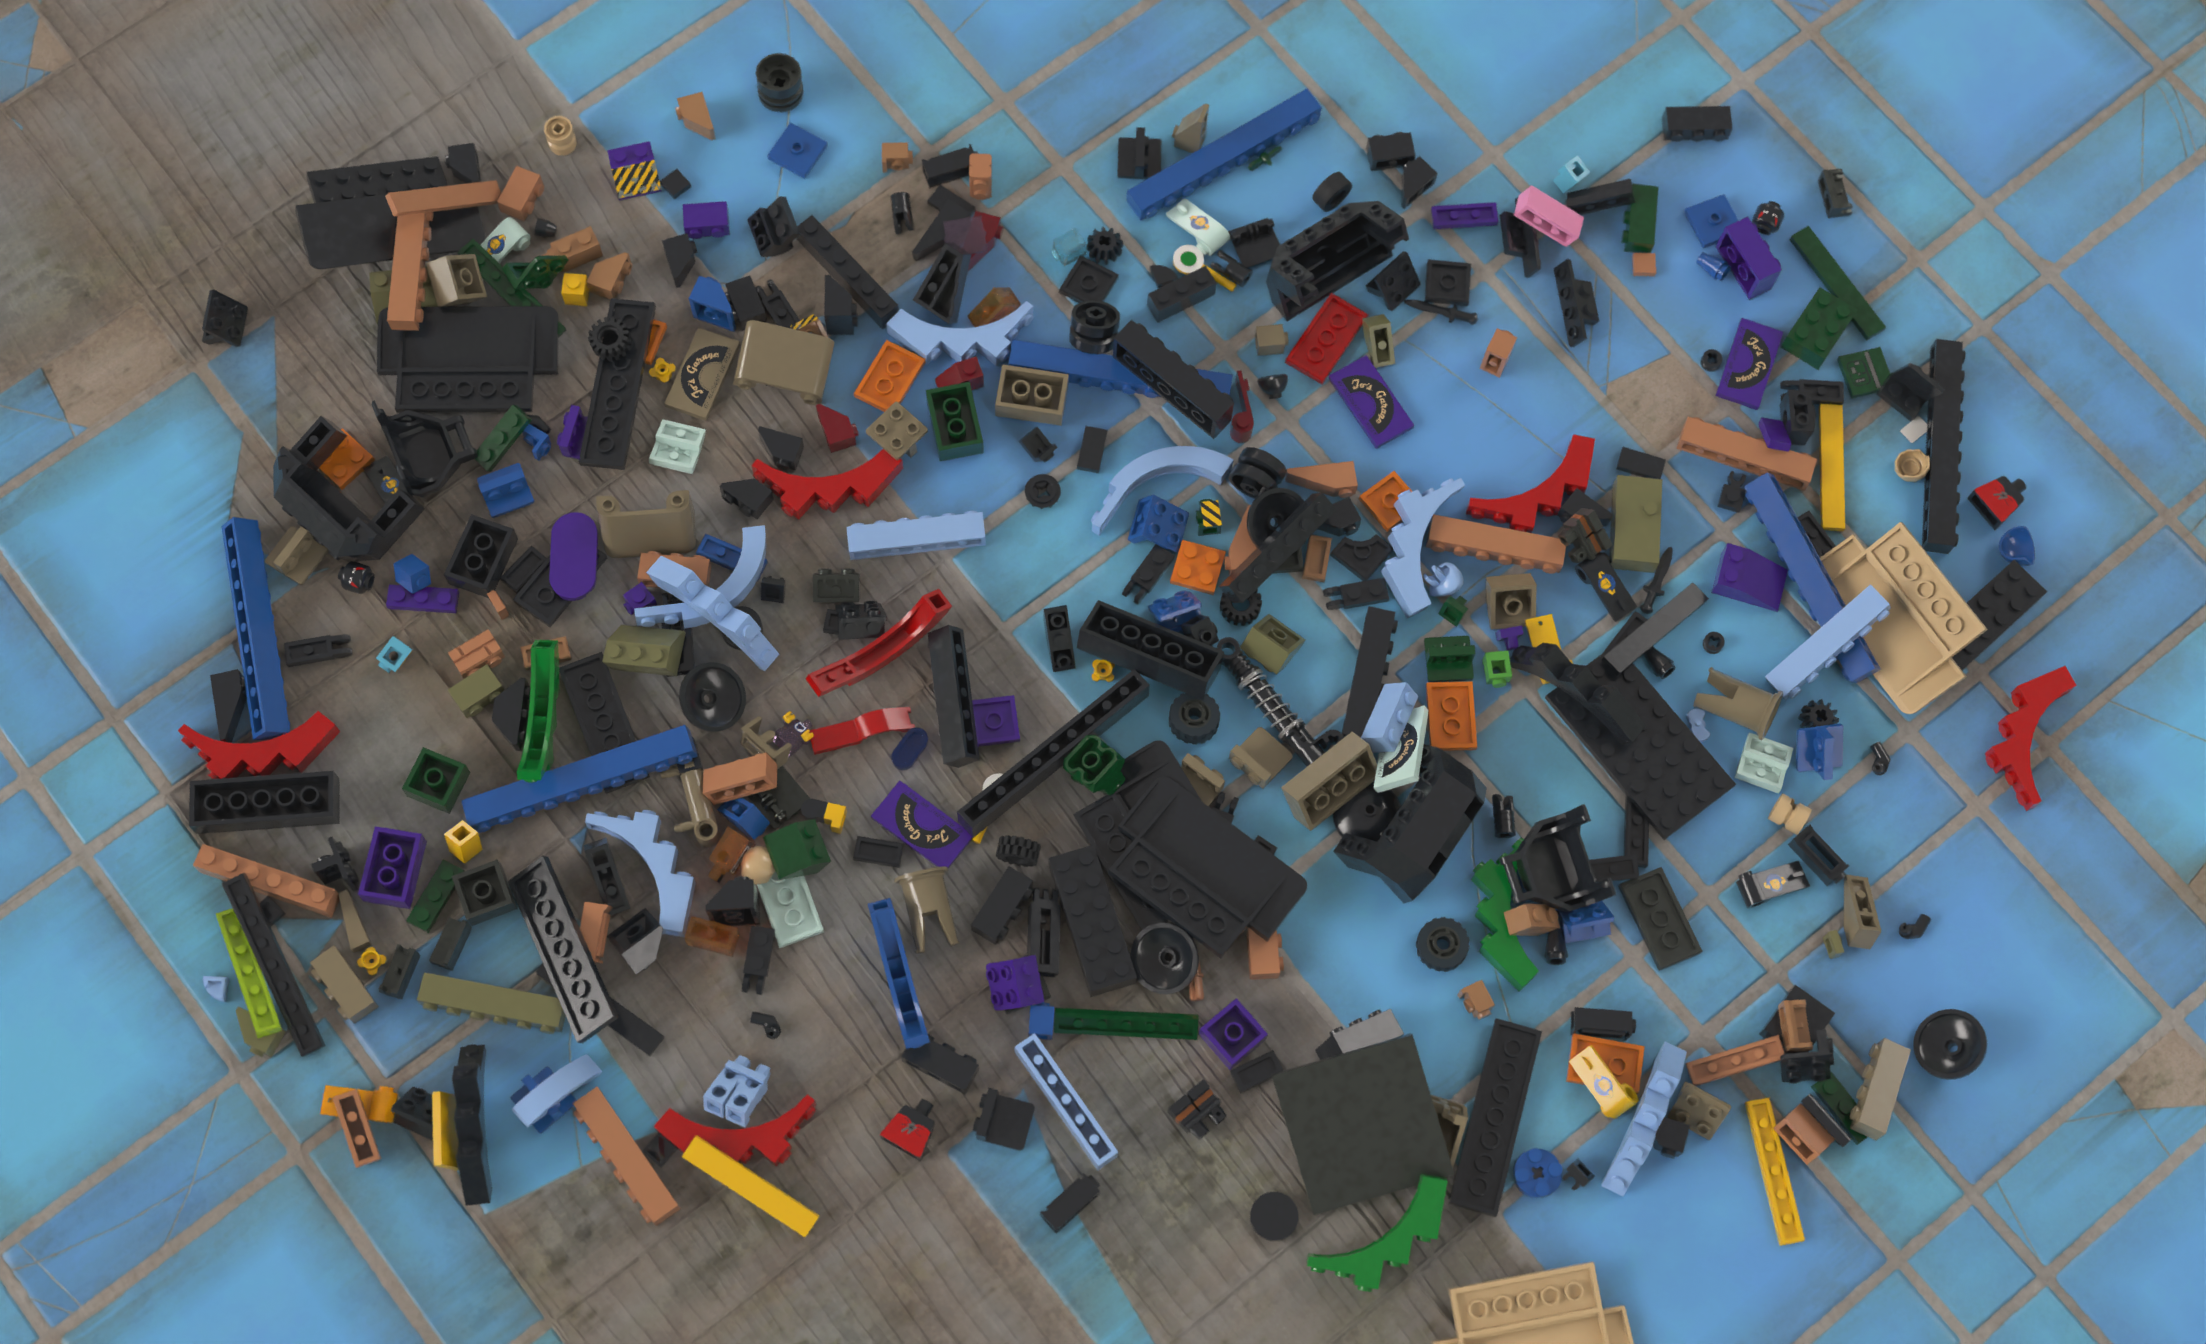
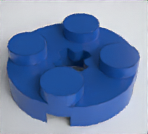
M1533 1148L1524 1152L1518 1157L1513 1166L1516 1187L1524 1195L1531 1198H1543L1551 1195L1557 1190L1562 1180V1165L1552 1153L1544 1149ZM1532 1168H1541L1544 1175L1543 1179L1541 1177L1534 1179V1173L1531 1171Z

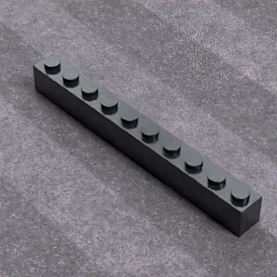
M1936 339L1930 347L1929 377L1938 381L1939 385L1944 388L1942 394L1929 400L1927 408L1926 456L1930 458V467L1924 479L1922 547L1927 552L1949 554L1957 546L1959 539L1958 534H1956V526L1959 523V513H1956V507L1960 501V492H1957V485H1959L1961 479L1958 465L1962 458L1959 444L1962 441L1963 435L1962 431H1959L1963 420V411H1960V404H1962L1964 399V391L1961 390V384L1965 377L1962 364L1965 361L1966 352L1963 350V342Z
M1133 669L957 811L958 822L973 838L1061 768L1064 759L1086 735L1095 734L1099 737L1149 696L1150 685Z

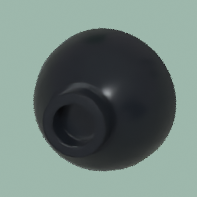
M1276 374L1260 377L1257 383L1259 388L1269 396V399L1281 398L1282 392L1288 383V375Z

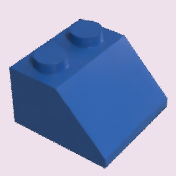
M699 276L689 296L693 318L735 332L736 326L732 308L721 284L712 277L704 278Z

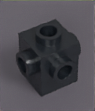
M1199 614L1180 625L1184 635L1212 647L1213 644L1219 641L1217 637L1218 630L1208 616Z

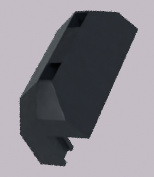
M1380 201L1348 203L1309 228L1304 229L1293 238L1288 239L1276 248L1266 279L1272 303L1288 322L1328 297L1331 293L1336 292L1393 256L1392 250L1395 249L1394 245L1401 240L1405 242L1409 240L1404 218Z
M1426 744L1423 745L1419 772L1420 779L1378 842L1345 833L1333 851L1348 868L1380 877L1403 903L1413 901L1435 879L1484 804L1487 790L1486 786L1472 770L1441 748Z

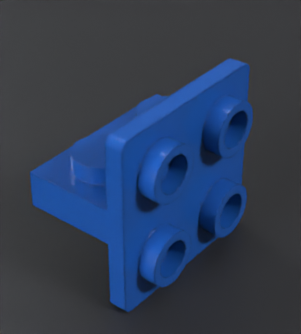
M520 463L477 478L480 491L492 518L535 502Z
M1185 590L1175 593L1174 597L1168 599L1160 598L1153 601V604L1148 605L1155 623L1175 632L1182 631L1180 625L1199 614L1201 615L1200 607H1202L1201 602L1190 591L1187 592Z
M1841 723L1797 730L1796 769L1798 772L1815 770L1823 780L1833 779V768L1843 765L1844 727Z
M1603 901L1567 913L1556 909L1558 916L1561 918L1565 944L1611 935L1610 922L1614 921V915Z
M545 1067L533 1078L527 1074L521 1080L524 1086L515 1092L510 1099L516 1105L535 1087L554 1074L549 1067ZM569 1094L551 1107L546 1115L532 1125L539 1133H543L574 1107L573 1103L577 1101L576 1098Z

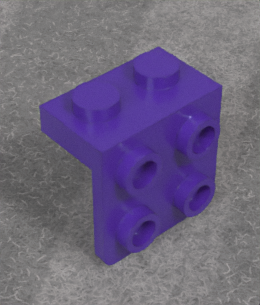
M571 405L569 412L565 413L563 420L564 430L559 433L557 438V445L561 450L562 456L578 460L587 417L583 416L579 406Z
M1036 955L986 965V977L989 981L991 1002L996 1011L1021 1008L1045 1002Z

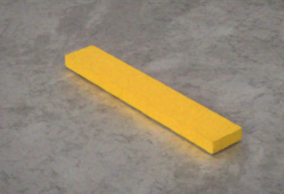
M1820 404L1821 527L1828 531H1844L1843 405Z
M1770 1097L1746 1101L1747 1116L1779 1246L1804 1242L1805 1238L1780 1137L1773 1129L1776 1126Z
M697 1135L682 1156L804 1237L807 1236L819 1218L817 1213Z

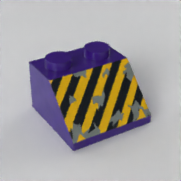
M650 141L607 150L619 201L662 192Z

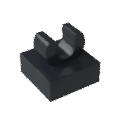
M772 576L763 577L761 582V600L784 603L786 580L782 577L780 579L772 578Z
M1578 1158L1566 1169L1568 1172L1562 1179L1565 1181L1569 1177L1575 1178L1576 1184L1571 1189L1576 1190L1580 1186L1584 1187L1595 1176Z

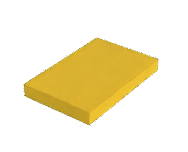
M442 1091L433 1092L434 1166L459 1171L456 1159L459 1142L454 1122L456 1109L455 1095Z

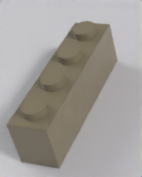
M1886 1038L1872 1045L1869 1052L1871 1060L1865 1067L1862 1075L1865 1080L1856 1094L1858 1103L1850 1114V1119L1852 1120L1850 1129L1874 1140H1878L1886 1134L1910 1055V1049Z

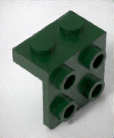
M566 255L537 256L532 262L506 263L502 270L515 289H545L552 285L554 278L563 271L569 259Z

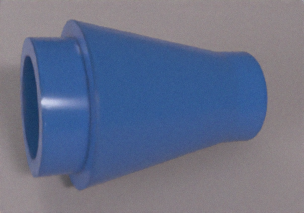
M1705 252L1698 257L1696 262L1714 280L1722 281L1731 268L1727 261L1708 255Z

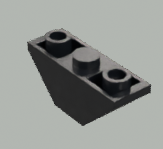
M1067 605L1044 609L1043 621L1053 672L1075 669Z
M526 678L517 680L494 700L492 722L515 751H521V745L525 743L526 738L524 722H528L529 708L526 707L527 700H530L531 687Z

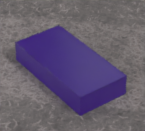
M1761 417L1758 425L1767 448L1789 452L1792 444L1783 422Z

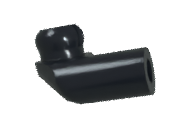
M526 414L532 419L529 423L530 425L547 435L550 433L551 428L539 416Z
M1879 741L1870 746L1876 756L1872 770L1876 775H1883L1887 772L1891 759Z
M1921 914L1915 924L1907 925L1902 923L1899 926L1900 936L1905 939L1922 937L1931 922V918Z
M752 1012L750 1023L762 1025L769 1039H776L780 1036L781 1027L773 1015Z

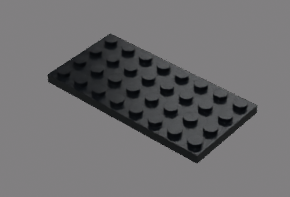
M1615 644L1586 666L1601 685L1616 687L1645 723V728L1633 742L1618 740L1594 714L1558 687L1547 694L1545 699L1662 839L1666 840L1734 788L1736 783L1634 664H1631L1621 674L1616 676L1601 660L1609 651L1617 646Z

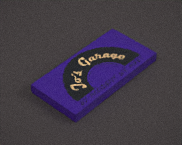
M1741 318L1715 396L1758 410L1784 332Z
M1367 355L1329 375L1328 379L1376 449L1414 428L1413 422Z
M900 780L871 815V819L936 867L946 866L949 869L973 838L961 825Z

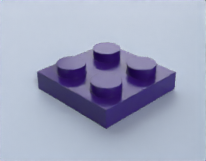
M1014 695L972 700L978 747L1020 742Z

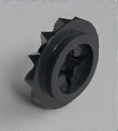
M1046 474L1032 477L1025 486L1026 500L1031 503L1032 507L1036 506L1041 510L1046 507L1051 508L1052 505L1058 502L1061 494L1058 481ZM1047 487L1048 495L1043 494L1038 498L1039 491L1037 489L1043 490Z

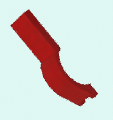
M897 707L874 710L860 715L854 720L810 730L809 733L812 732L814 735L810 739L814 755L857 745L868 737L884 732L901 731L905 733L916 730L915 724H911L908 714L911 713L910 707Z

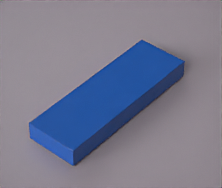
M705 533L696 551V555L704 556L710 559V562L734 571L742 549ZM767 559L764 560V565L757 581H759L768 563Z

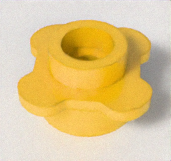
M658 358L655 366L649 370V374L651 377L666 383L672 377V372H675L676 367L673 363L669 364L663 358Z
M1096 659L1092 662L1094 668L1092 679L1094 681L1106 680L1111 682L1114 680V675L1112 674L1115 667L1114 663L1104 659Z
M368 947L361 955V958L357 960V965L361 968L364 967L369 975H375L378 972V968L386 963V956L377 953L374 947Z

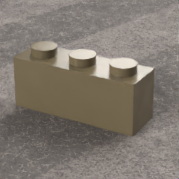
M335 945L310 962L314 968L311 973L319 983L321 981L325 983L327 988L324 992L332 1002L336 1000L339 1003L340 1007L337 1010L345 1021L350 1019L355 1024L379 1007Z

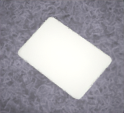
M1917 416L1902 428L1900 432L1913 443L1927 432V423L1920 416Z

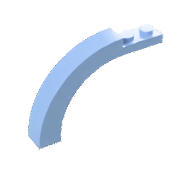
M1194 446L1166 447L1136 458L1120 470L1109 483L1110 493L1103 502L1104 507L1101 511L1097 510L1091 519L1092 532L1100 536L1123 501L1142 483L1165 474L1187 473L1202 476L1221 485L1231 471L1234 459L1214 450Z
M765 525L742 528L743 545L738 564L729 578L716 589L723 594L733 607L739 605L749 594L762 571L766 556ZM686 603L634 609L637 626L652 627L658 623L675 624L678 621H683L684 629L710 622Z

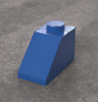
M743 798L724 802L717 809L736 828L753 840L762 835L770 824L754 804Z

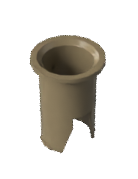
M1711 667L1707 682L1725 696L1697 693L1693 706L1757 732L1759 740L1762 741L1775 718L1782 700L1783 691L1772 694Z
M946 866L919 870L894 879L895 883H899L902 886L916 954L925 953V923L923 918L925 916L937 914L939 923L950 946L960 943L957 938L943 877L945 872L948 871Z

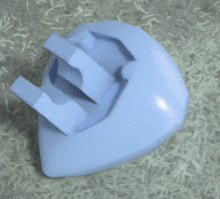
M1448 562L1438 567L1433 565L1431 567L1434 571L1432 576H1428L1426 573L1423 575L1424 579L1430 584V596L1442 597L1452 595L1459 591L1464 584L1461 571L1454 564Z

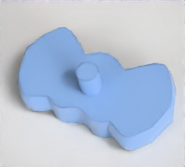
M1694 708L1686 715L1689 720L1688 724L1691 727L1690 731L1700 742H1704L1711 735L1705 729L1706 723L1703 720L1705 711Z

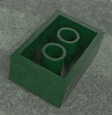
M1819 287L1780 348L1819 370L1856 314L1857 309Z
M970 382L926 390V402L939 461L984 453L983 439Z

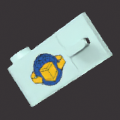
M1185 198L1166 213V217L1196 238V247L1201 250L1203 255L1211 256L1230 240V234L1223 225Z
M509 217L495 228L481 246L500 263L512 249L514 251H523L528 248L531 236L512 217Z

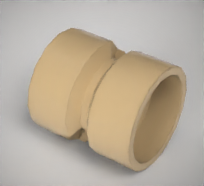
M554 116L546 121L544 133L550 150L559 156L568 155L573 152L577 145V140L570 120L563 116Z
M1782 793L1772 808L1768 819L1778 825L1785 824V829L1798 835L1812 809L1802 803L1796 805L1793 798Z

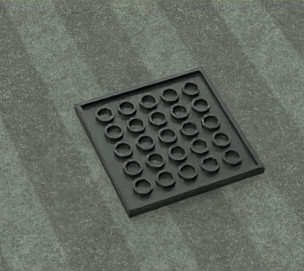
M1412 1033L1271 1074L1313 1215L1416 1186L1419 1183L1421 1174L1442 1178L1454 1175Z

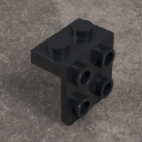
M1826 1029L1816 1030V1052L1783 1054L1780 1056L1782 1082L1796 1084L1801 1081L1813 1080L1819 1082L1831 1079L1830 1065H1834V1049L1832 1038L1827 1039Z
M988 1088L987 1094H982L979 1107L983 1108L981 1117L976 1116L973 1131L976 1132V1140L1022 1151L1025 1147L1033 1118L1034 1105L998 1095V1090Z

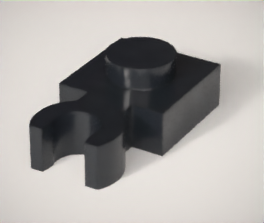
M1731 471L1727 477L1729 485H1723L1717 507L1739 513L1746 492L1745 489L1740 487L1744 484L1746 475L1743 474L1740 481H1736L1733 478L1734 471Z

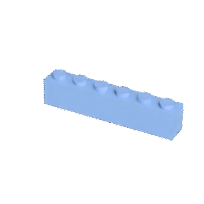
M974 510L958 515L954 513H945L940 517L925 515L919 519L900 518L894 522L880 520L874 522V524L855 523L846 527L850 560L986 545L983 513Z
M1870 584L1765 676L1766 680L1777 692L1783 691L1782 697L1785 700L1789 697L1793 699L1802 691L1800 687L1806 682L1812 683L1819 676L1818 672L1824 666L1829 668L1837 660L1835 657L1839 653L1849 651L1854 646L1853 641L1859 636L1862 638L1872 630L1871 625L1877 620L1879 622L1883 621L1890 614V604Z
M1032 1034L1016 1045V1055L1097 1171L1117 1158V1149L1036 1034Z

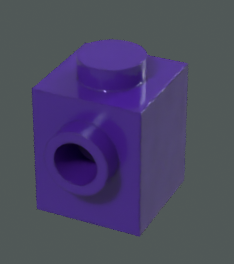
M642 582L623 594L626 602L623 606L630 615H635L634 609L657 606L655 598Z

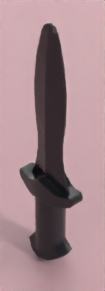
M1404 301L1405 304L1413 308L1444 315L1449 318V323H1452L1454 319H1458L1474 325L1478 320L1476 313L1471 314L1459 311L1456 304L1453 305V308H1445L1424 301Z
M1668 547L1660 558L1655 576L1650 585L1643 586V590L1648 594L1644 604L1640 606V610L1645 614L1653 612L1652 606L1656 596H1663L1665 594L1661 590V585L1671 564L1672 547Z

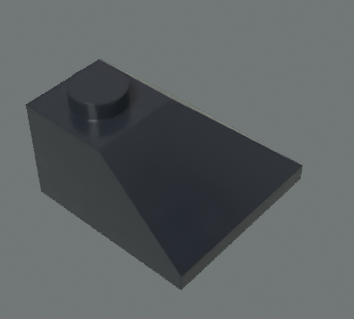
M644 908L607 935V938L633 972L638 974L640 971L646 970L656 960L663 928L650 912Z

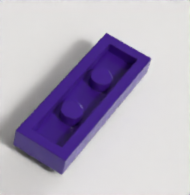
M1496 202L1431 206L1430 210L1433 230L1498 226L1499 223Z
M389 584L386 607L387 609L456 614L459 590L425 587L412 594L401 585Z

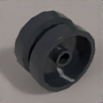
M1089 300L1075 305L1071 313L1069 342L1074 348L1089 354H1103L1113 350V340L1118 334L1120 324L1119 311L1109 303Z
M1246 447L1238 458L1239 464L1234 465L1231 470L1229 480L1237 490L1255 499L1266 490L1278 488L1277 485L1283 481L1287 469L1272 454L1255 447Z

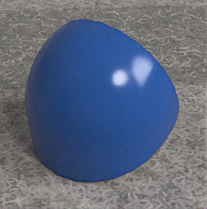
M2017 526L2004 533L1999 541V551L2002 557L2009 563L2015 560L2020 566L2033 565L2035 549L2028 528L2026 526Z

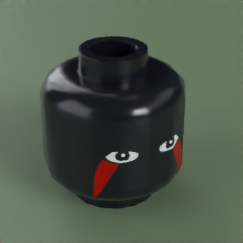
M1768 201V203H1761L1757 207L1752 222L1757 226L1759 233L1770 235L1779 230L1784 219V212L1780 209L1781 206L1778 203Z
M350 561L345 567L342 566L340 568L338 579L341 580L343 589L363 594L372 588L375 574L372 573L370 566Z

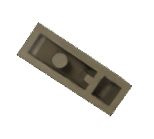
M1205 103L1182 118L1179 126H1175L1172 137L1175 138L1174 147L1191 153L1201 149L1206 138L1209 113L1208 104Z
M1846 875L1844 877V931L1849 947L1871 949L1882 932L1867 877Z

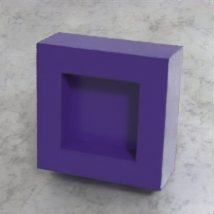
M1522 625L1500 629L1495 632L1497 641L1504 640L1507 651L1518 648V637L1524 634Z

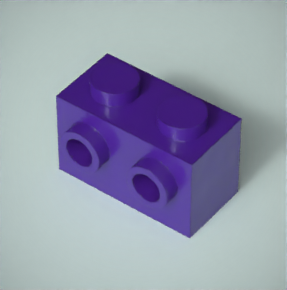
M727 201L683 204L685 234L687 233L688 237L692 239L709 236L720 238L724 235H730Z

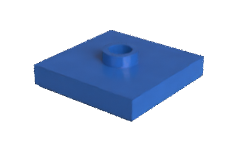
M789 123L767 157L768 160L805 179L828 145L826 141Z
M1725 194L1688 207L1684 211L1703 248L1718 243L1724 228L1739 221Z

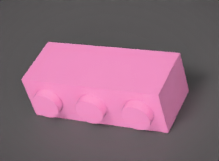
M1532 185L1519 195L1514 216L1565 247L1579 238L1584 220L1583 216Z

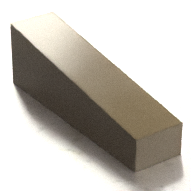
M347 889L339 892L338 895L350 949L355 953L371 946L372 943L351 893Z

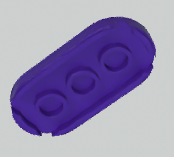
M572 512L561 516L553 525L551 532L550 584L556 594L569 601H576L586 597V594L594 589L597 580L598 530L594 521L583 513Z

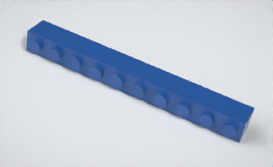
M1307 88L1127 190L1126 201L1140 221L1146 217L1151 218L1158 210L1172 206L1179 198L1188 197L1200 186H1207L1214 178L1226 175L1235 166H1242L1249 158L1261 155L1270 146L1279 145L1284 138L1298 134L1307 125L1315 124L1320 119L1322 107Z
M1013 340L1009 366L1069 374L1068 383H1075L1082 387L1094 386L1100 387L1105 391L1119 390L1125 394L1138 393L1144 394L1149 398L1161 397L1113 358V355L1089 354L1076 349ZM1197 369L1199 375L1204 379H1210L1220 392H1225L1230 396L1233 374Z
M1767 472L1744 486L1747 491L1745 496L1751 505H1755L1758 511L1756 512L1758 520L1761 524L1766 525L1768 529L1766 534L1769 540L1778 547L1777 555L1783 563L1786 562L1789 568L1787 571L1789 577L1793 582H1797L1800 588L1798 590L1800 597L1804 602H1808L1811 608L1809 609L1811 617L1814 621H1818L1822 627L1846 605L1776 477ZM1861 636L1853 641L1854 646L1846 653L1842 651L1835 657L1836 661L1839 660L1843 666L1841 672L1845 679L1854 683H1858L1881 670L1864 637L1862 638Z
M233 517L221 527L253 740H271L289 733L290 722L288 720L287 701L283 688L284 680L281 675L280 657L277 649V636L275 635L273 623L274 616L271 610V595L267 583L268 576L264 564L261 531L259 530L258 520Z
M682 725L546 771L542 780L529 783L520 780L461 800L467 824L478 833L490 830L491 826L497 824H509L513 822V819L521 816L530 817L536 813L535 811L541 809L550 810L565 801H577L580 799V796L588 793L590 795L598 794L603 791V788L609 786L618 787L625 784V781L633 778L636 780L645 778L648 773L653 771L662 772L668 770L671 765L689 763L692 761V758L698 757L690 730L686 725Z

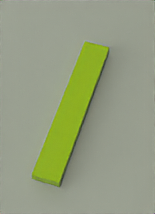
M233 908L215 913L257 1038L259 1039L282 1031L262 970Z

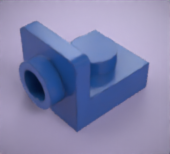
M529 424L522 432L523 439L534 447L532 449L533 456L536 460L540 461L543 456L549 453L551 441L546 433Z

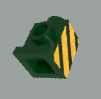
M1203 499L1199 501L1200 507L1199 510H1196V521L1199 524L1198 536L1220 534L1222 522L1218 500Z

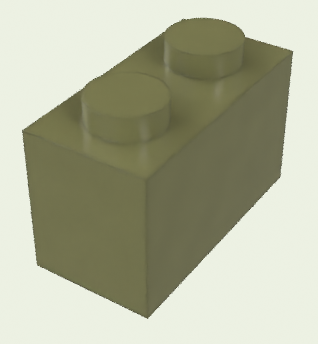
M487 664L448 689L449 694L466 719L470 716L478 715L485 706L490 703L493 704L495 698L505 691Z

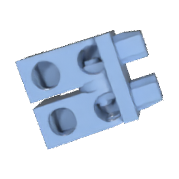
M741 1055L734 1062L728 1060L725 1068L703 1095L704 1110L722 1118L726 1115V1120L746 1127L750 1120L749 1116L768 1090L767 1081L770 1077V1068L761 1064L758 1065L755 1071L749 1069L751 1066L750 1060Z

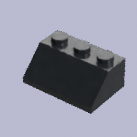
M739 876L735 880H729L705 905L713 928L760 925L759 895L754 880L749 879L747 876Z

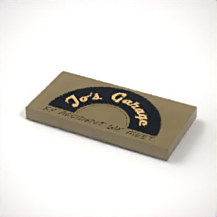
M698 327L666 398L665 407L707 421L740 347V341Z

